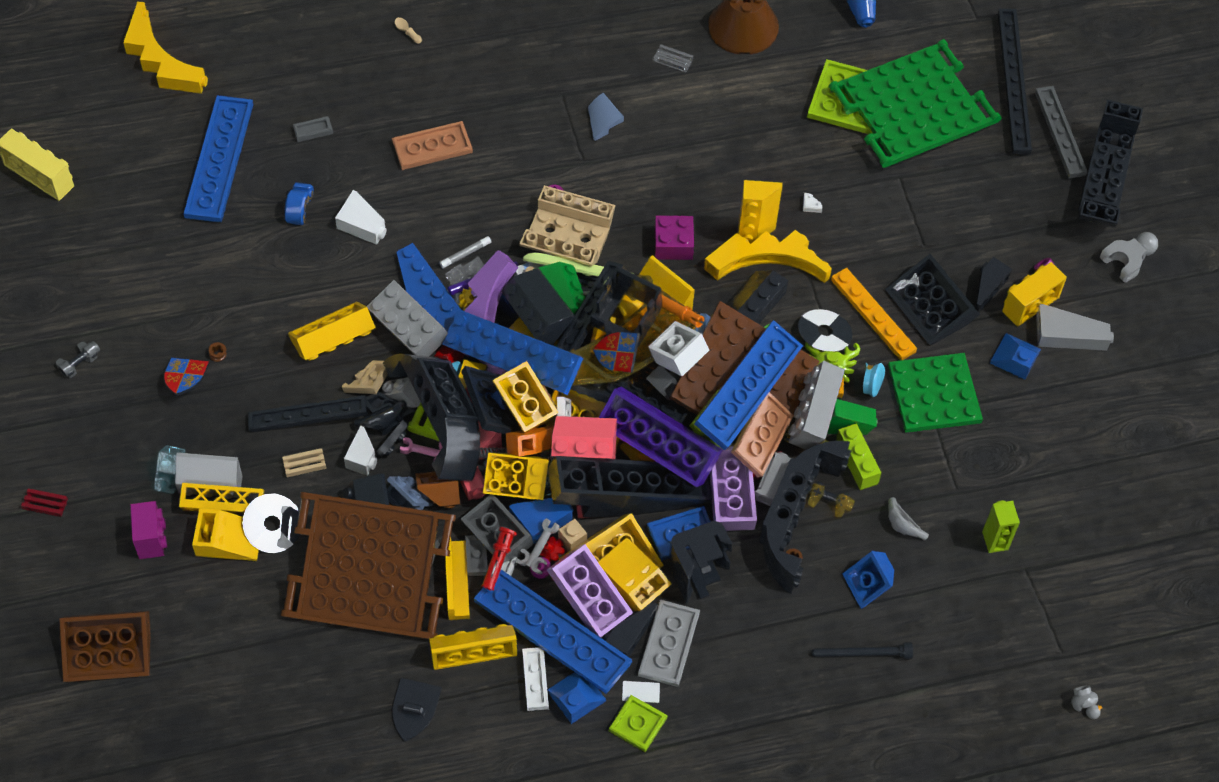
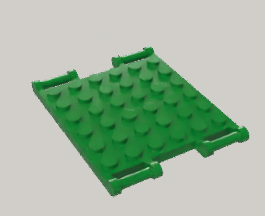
M945 39L940 40L935 45L839 82L833 81L828 86L829 90L834 92L843 105L844 112L849 115L858 111L873 133L868 134L864 141L867 145L871 146L880 159V164L883 168L996 124L1002 118L989 104L982 90L970 96L954 73L961 71L964 65L954 56ZM940 51H943L948 60L951 62L952 66H949L946 63L944 58L939 53ZM842 89L844 90V92L849 97L852 103H849V101L841 91ZM977 102H980L990 117H985L976 104ZM878 141L882 145L888 156H886L885 153L882 151V149L877 143Z

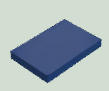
M702 506L647 523V528L659 558L663 561L670 558V542L674 535L711 521L705 507Z

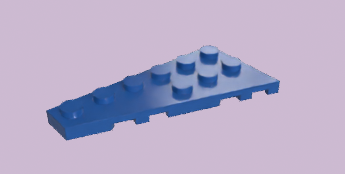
M411 243L397 251L406 292L448 332L456 311L460 308L415 245Z

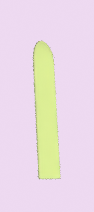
M530 253L523 257V261L543 265L559 261L574 265L576 272H580L585 276H599L604 268L603 266H589L543 253Z

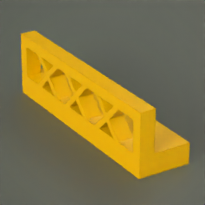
M182 483L179 507L187 511H199V508L244 515L249 505L245 498L251 493L259 494L258 497L264 495V489ZM187 488L196 489L199 495L193 500L186 499ZM210 490H216L220 495L214 501H208L204 496ZM230 492H236L240 497L234 503H229L224 498Z
M450 537V557L445 556L449 620L470 619L466 541H451Z

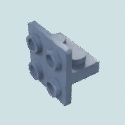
M410 476L388 477L387 481L391 484L387 489L388 500L393 506L423 510L425 506L434 505V501L418 490L414 478Z

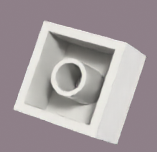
M677 321L672 323L648 346L657 364L680 376L688 372L709 351L701 333Z

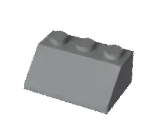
M188 453L176 454V487L178 493H181L182 483L241 487L243 476L238 457ZM187 488L186 496L192 494L199 495L196 489ZM210 490L204 496L212 497L220 495L216 492V490ZM230 492L224 498H239V495L236 492Z

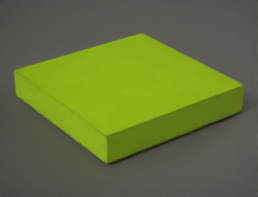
M630 695L610 726L609 732L646 752L666 721L667 715Z

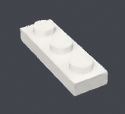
M540 647L522 649L527 711L549 709L544 650Z

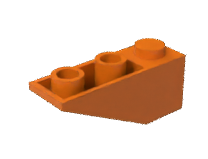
M554 425L534 428L525 433L523 431L506 433L507 453L519 457L537 454L552 448Z

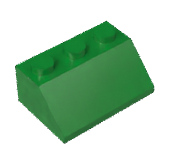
M559 261L538 267L574 315H576L585 300V296L574 265Z

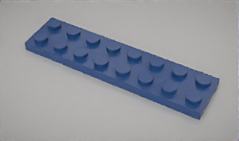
M226 96L216 97L184 210L185 218L222 223L253 108V100Z
M457 309L448 334L442 344L506 371H510L527 361L541 385L566 395L569 394L584 359L581 356L460 309Z
M773 320L695 421L694 425L725 451L803 345Z
M503 570L499 573L494 591L482 588L474 598V602L505 624L513 625L515 631L605 694L609 692L632 664L631 658Z

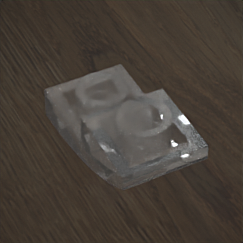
M477 257L465 266L459 264L445 275L450 283L454 285L473 278L484 264Z

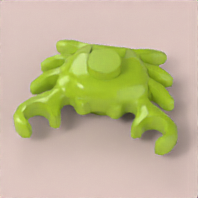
M805 342L806 349L815 356L814 358L820 361L819 364L822 361H826L845 369L844 381L850 382L845 374L854 373V370L849 367L854 366L857 361L849 360L859 355L860 347L857 343L853 345L855 351H850L846 346L844 349L845 355L840 352L833 351L820 352L819 349Z

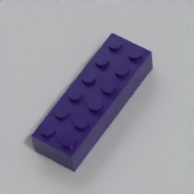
M623 387L614 389L599 418L617 419L616 436L696 487L704 484L723 451L718 446Z

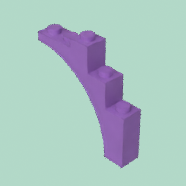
M498 250L468 282L469 287L472 289L471 293L476 298L464 310L465 312L493 323L495 322L497 306L502 295L501 291L518 269V266L508 255ZM479 360L482 364H486L489 367L487 369L488 372L499 375L508 372Z

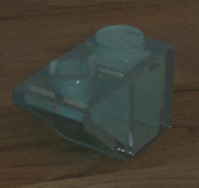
M166 445L158 452L154 490L171 494L175 493L176 454L185 453L186 449Z

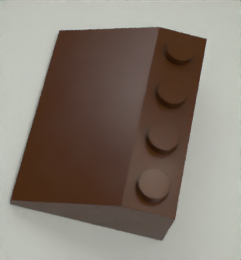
M149 611L65 616L60 618L63 682L150 676Z

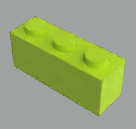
M857 423L838 429L836 441H850L849 450L852 451L848 467L859 489L862 490L877 485L880 480L881 471Z
M1002 500L992 505L982 531L989 553L1009 550L1020 523L1013 501L1006 502Z

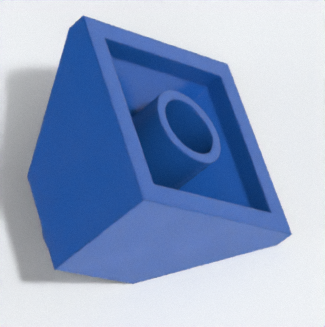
M1006 333L990 364L1025 380L1041 349Z
M871 551L843 573L860 608L866 607L893 586L894 568L884 552Z
M575 672L547 690L571 724L606 702L605 697L597 687Z

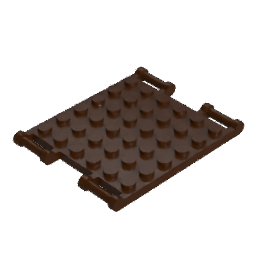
M301 492L300 498L302 500L298 525L295 527L294 533L309 535L303 576L287 574L286 581H288L284 610L282 609L281 616L427 639L434 638L437 635L436 626L439 607L443 602V598L427 596L433 554L450 557L449 543L452 524L456 519V515ZM310 500H315L311 528L307 529L305 527ZM439 519H442L445 522L441 547L438 549L434 547ZM299 582L301 583V590L296 612L292 611L296 583ZM429 602L432 605L428 630L426 632L421 630L425 604Z

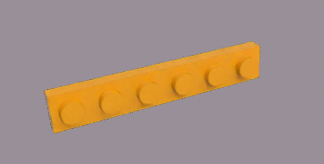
M848 268L832 276L831 281L900 361L916 353L917 347Z

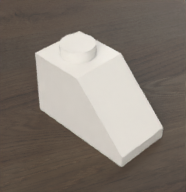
M360 426L344 457V462L347 469L368 476L370 470L375 468L377 458H375V451L365 428Z

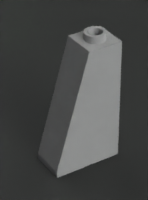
M1045 304L1039 305L1036 313L1038 347L1107 351L1110 343H1113L1114 333L1110 330V324Z

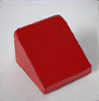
M444 345L435 354V357L451 361V363L460 362L465 356L463 353Z

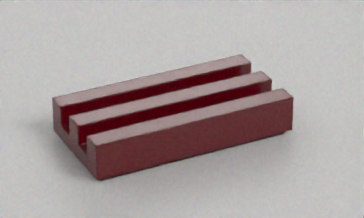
M28 488L27 496L25 495L24 503L22 502L21 507L24 510L62 517L68 498L67 496ZM30 502H34V503L42 504V505H45V506L58 507L59 510L53 509V508H48V507H43V506H38V505H33V504H29V503H30Z

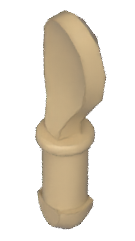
M396 18L395 25L398 30L406 31L405 34L412 38L415 43L419 44L422 42L421 36L417 35L411 27L409 28L406 20Z

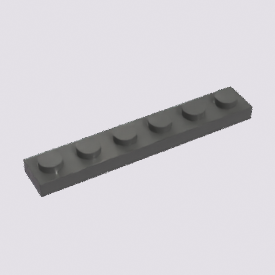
M1054 86L1036 88L1037 100L1068 178L1086 176L1088 171Z

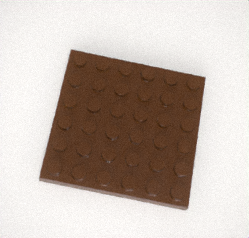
M720 301L702 333L709 351L688 372L680 376L669 399L698 415L715 392L724 385L766 328ZM802 350L798 352L770 390V393L793 415L800 403L799 395L805 388L804 378L806 374L810 373L820 362ZM741 430V431L739 432V434L736 436V439L739 438V436H740L742 430Z

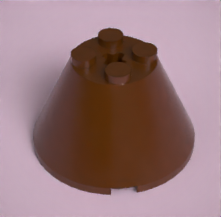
M722 0L712 11L708 23L709 33L713 41L722 49L735 54H739V52L755 54L764 51L773 44L779 29L778 19L767 0Z

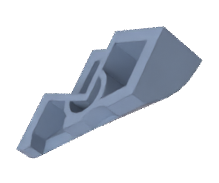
M604 93L595 98L588 107L594 141L609 134L610 128L624 121V116Z

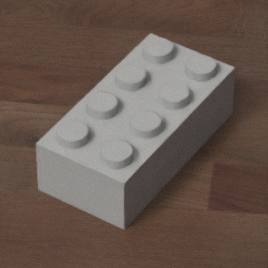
M395 280L366 306L414 355L429 357L443 343L448 334L444 327Z
M822 361L810 373L806 374L804 378L805 388L799 395L800 405L794 412V418L796 419L788 433L790 435V444L807 450L826 439L845 369Z

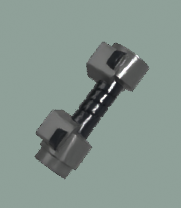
M94 341L88 344L85 342L77 344L81 353L71 361L61 358L56 361L58 369L65 377L72 378L77 374L75 367L83 360L91 363L97 359V353L100 351V348Z

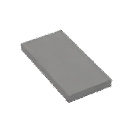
M660 600L638 672L639 677L679 687L700 610Z

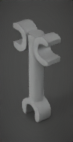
M547 518L543 521L544 531L532 553L530 554L527 550L521 549L520 551L525 554V559L519 560L516 558L515 560L521 566L527 565L531 567L537 574H542L537 569L539 563L547 565L546 560L540 558L539 555L550 535L559 530L557 523H554L553 527L549 528L548 526L551 521Z

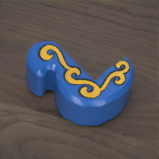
M296 182L293 185V189L288 192L285 204V221L287 223L305 224V208L313 198L314 192L311 184Z

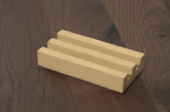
M322 448L283 457L287 477L326 469ZM321 461V463L309 465L310 463ZM304 466V467H300V468H295V469L289 470V468H292V467Z

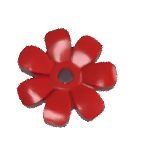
M550 537L549 542H546L540 555L548 559L549 562L558 560V554L563 555L565 549L561 547L563 541Z

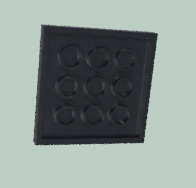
M465 366L461 373L482 429L504 435L509 432L522 431L508 406L505 410L501 409L496 400L490 396L497 391L493 380L501 375ZM544 423L537 428L546 427V424Z

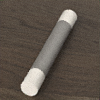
M487 236L440 261V266L444 269L490 244L491 239Z

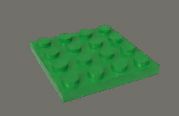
M965 353L889 362L888 367L905 433L982 423L983 418Z

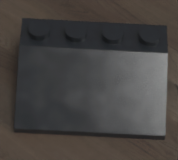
M930 253L885 289L930 346L966 327L980 315Z

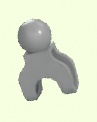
M1143 232L1130 241L1116 240L1102 251L1100 259L1105 263L1114 260L1123 262L1125 267L1122 269L1119 278L1126 283L1138 275L1145 256L1151 255L1157 250L1158 239L1150 232Z

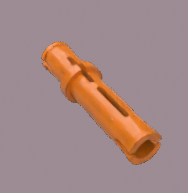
M662 295V308L678 316L681 321H687L697 328L703 325V323L697 321L701 320L704 322L702 315L693 312L692 308L684 307Z

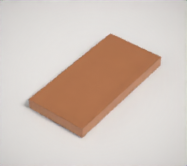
M463 121L392 138L402 170L473 153Z
M769 392L745 424L731 453L757 477H762L794 415Z

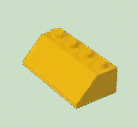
M744 180L738 234L745 237L750 244L766 231L770 234L776 229L782 183Z
M355 302L289 332L288 336L299 355L303 359L310 361L319 357L318 354L324 351L331 352L335 350L339 344H348L359 335L366 336L370 334L371 330L376 327L368 308L359 302Z
M501 624L496 626V628H478L472 632L459 631L454 635H436L434 638L429 639L434 670L517 656V639L513 625Z

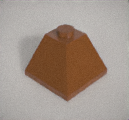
M436 472L415 474L418 490L437 505L444 506V508H452L460 504L458 480L438 479Z

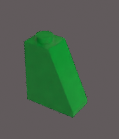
M837 399L827 434H838V429L857 423L862 435H867L877 427L876 409Z

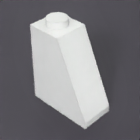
M354 190L335 217L337 229L376 245L380 239L384 238L387 231L384 219Z

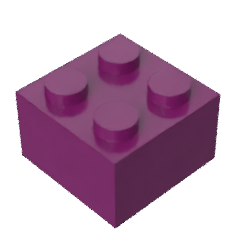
M656 216L655 258L657 260H693V216Z
M156 501L131 504L132 539L139 559L164 556V548H167V539L163 531L166 530V521L163 518L162 509H158Z

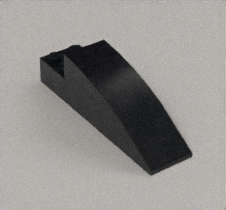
M556 456L548 467L553 504L581 505L583 517H618L630 513L632 515L664 512L712 501L708 477L703 485L696 487L658 462Z

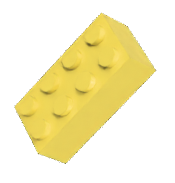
M11 128L0 139V155L3 164L50 196L60 201L74 187L68 163L63 159L55 157L51 151L41 148L37 142L27 139L22 132H16Z

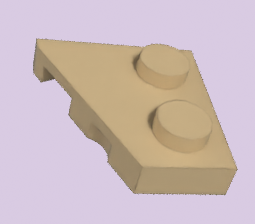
M372 361L365 369L355 375L356 380L350 385L347 383L342 385L344 393L377 394L388 375L383 365L384 361Z

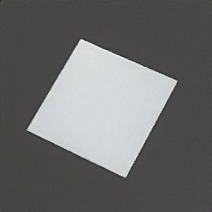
M623 681L622 701H627L630 695H633L643 702L659 703L660 683Z

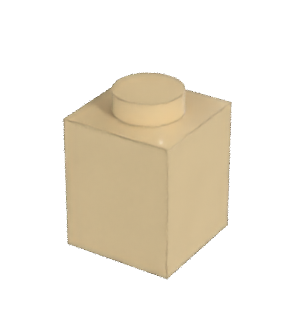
M573 519L558 530V540L563 541V547L569 552L587 540V533L576 519Z

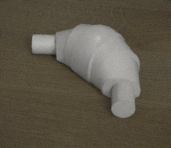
M890 498L888 500V518L892 528L903 535L919 537L925 541L929 534L921 530L901 506L897 504L895 498Z

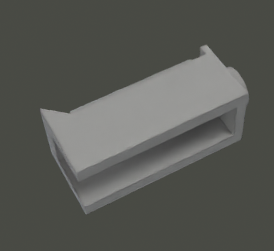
M774 453L758 490L754 491L756 501L771 506L791 459L785 453Z

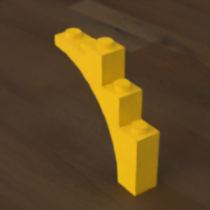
M796 230L781 242L766 231L751 244L745 237L736 233L705 258L704 269L716 280H719L728 273L742 267L755 264H781L801 269L824 283L830 279L832 268L827 262L817 257L814 251L808 249V239Z

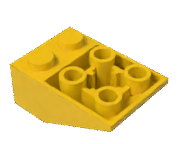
M488 453L483 493L544 500L549 460L546 457L530 455L518 457L512 454Z
M199 508L192 544L196 556L257 561L259 549L254 547L246 538L243 530L242 516L222 510Z
M627 537L598 561L620 595L634 612L641 611L671 585L662 571Z

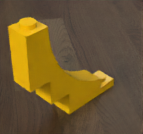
M137 2L124 40L126 54L141 56L142 70L157 73L156 77L159 88L202 94L203 87L207 86L208 81L204 68L185 64L165 52L153 36L149 11L146 10L145 2Z

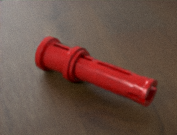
M499 527L498 539L493 544L494 553L481 587L494 591L505 556L511 551L510 545L513 537L517 535L515 531L504 527ZM496 562H497L495 571H494V573H493V576L491 577L492 572H493V569H494L495 564H496Z

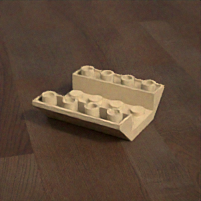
M544 185L538 199V210L530 229L525 230L520 246L593 266L598 262L609 234L615 205ZM553 228L555 231L549 233L545 229ZM582 238H589L590 241L587 242V243H584V242L581 241V239H582Z

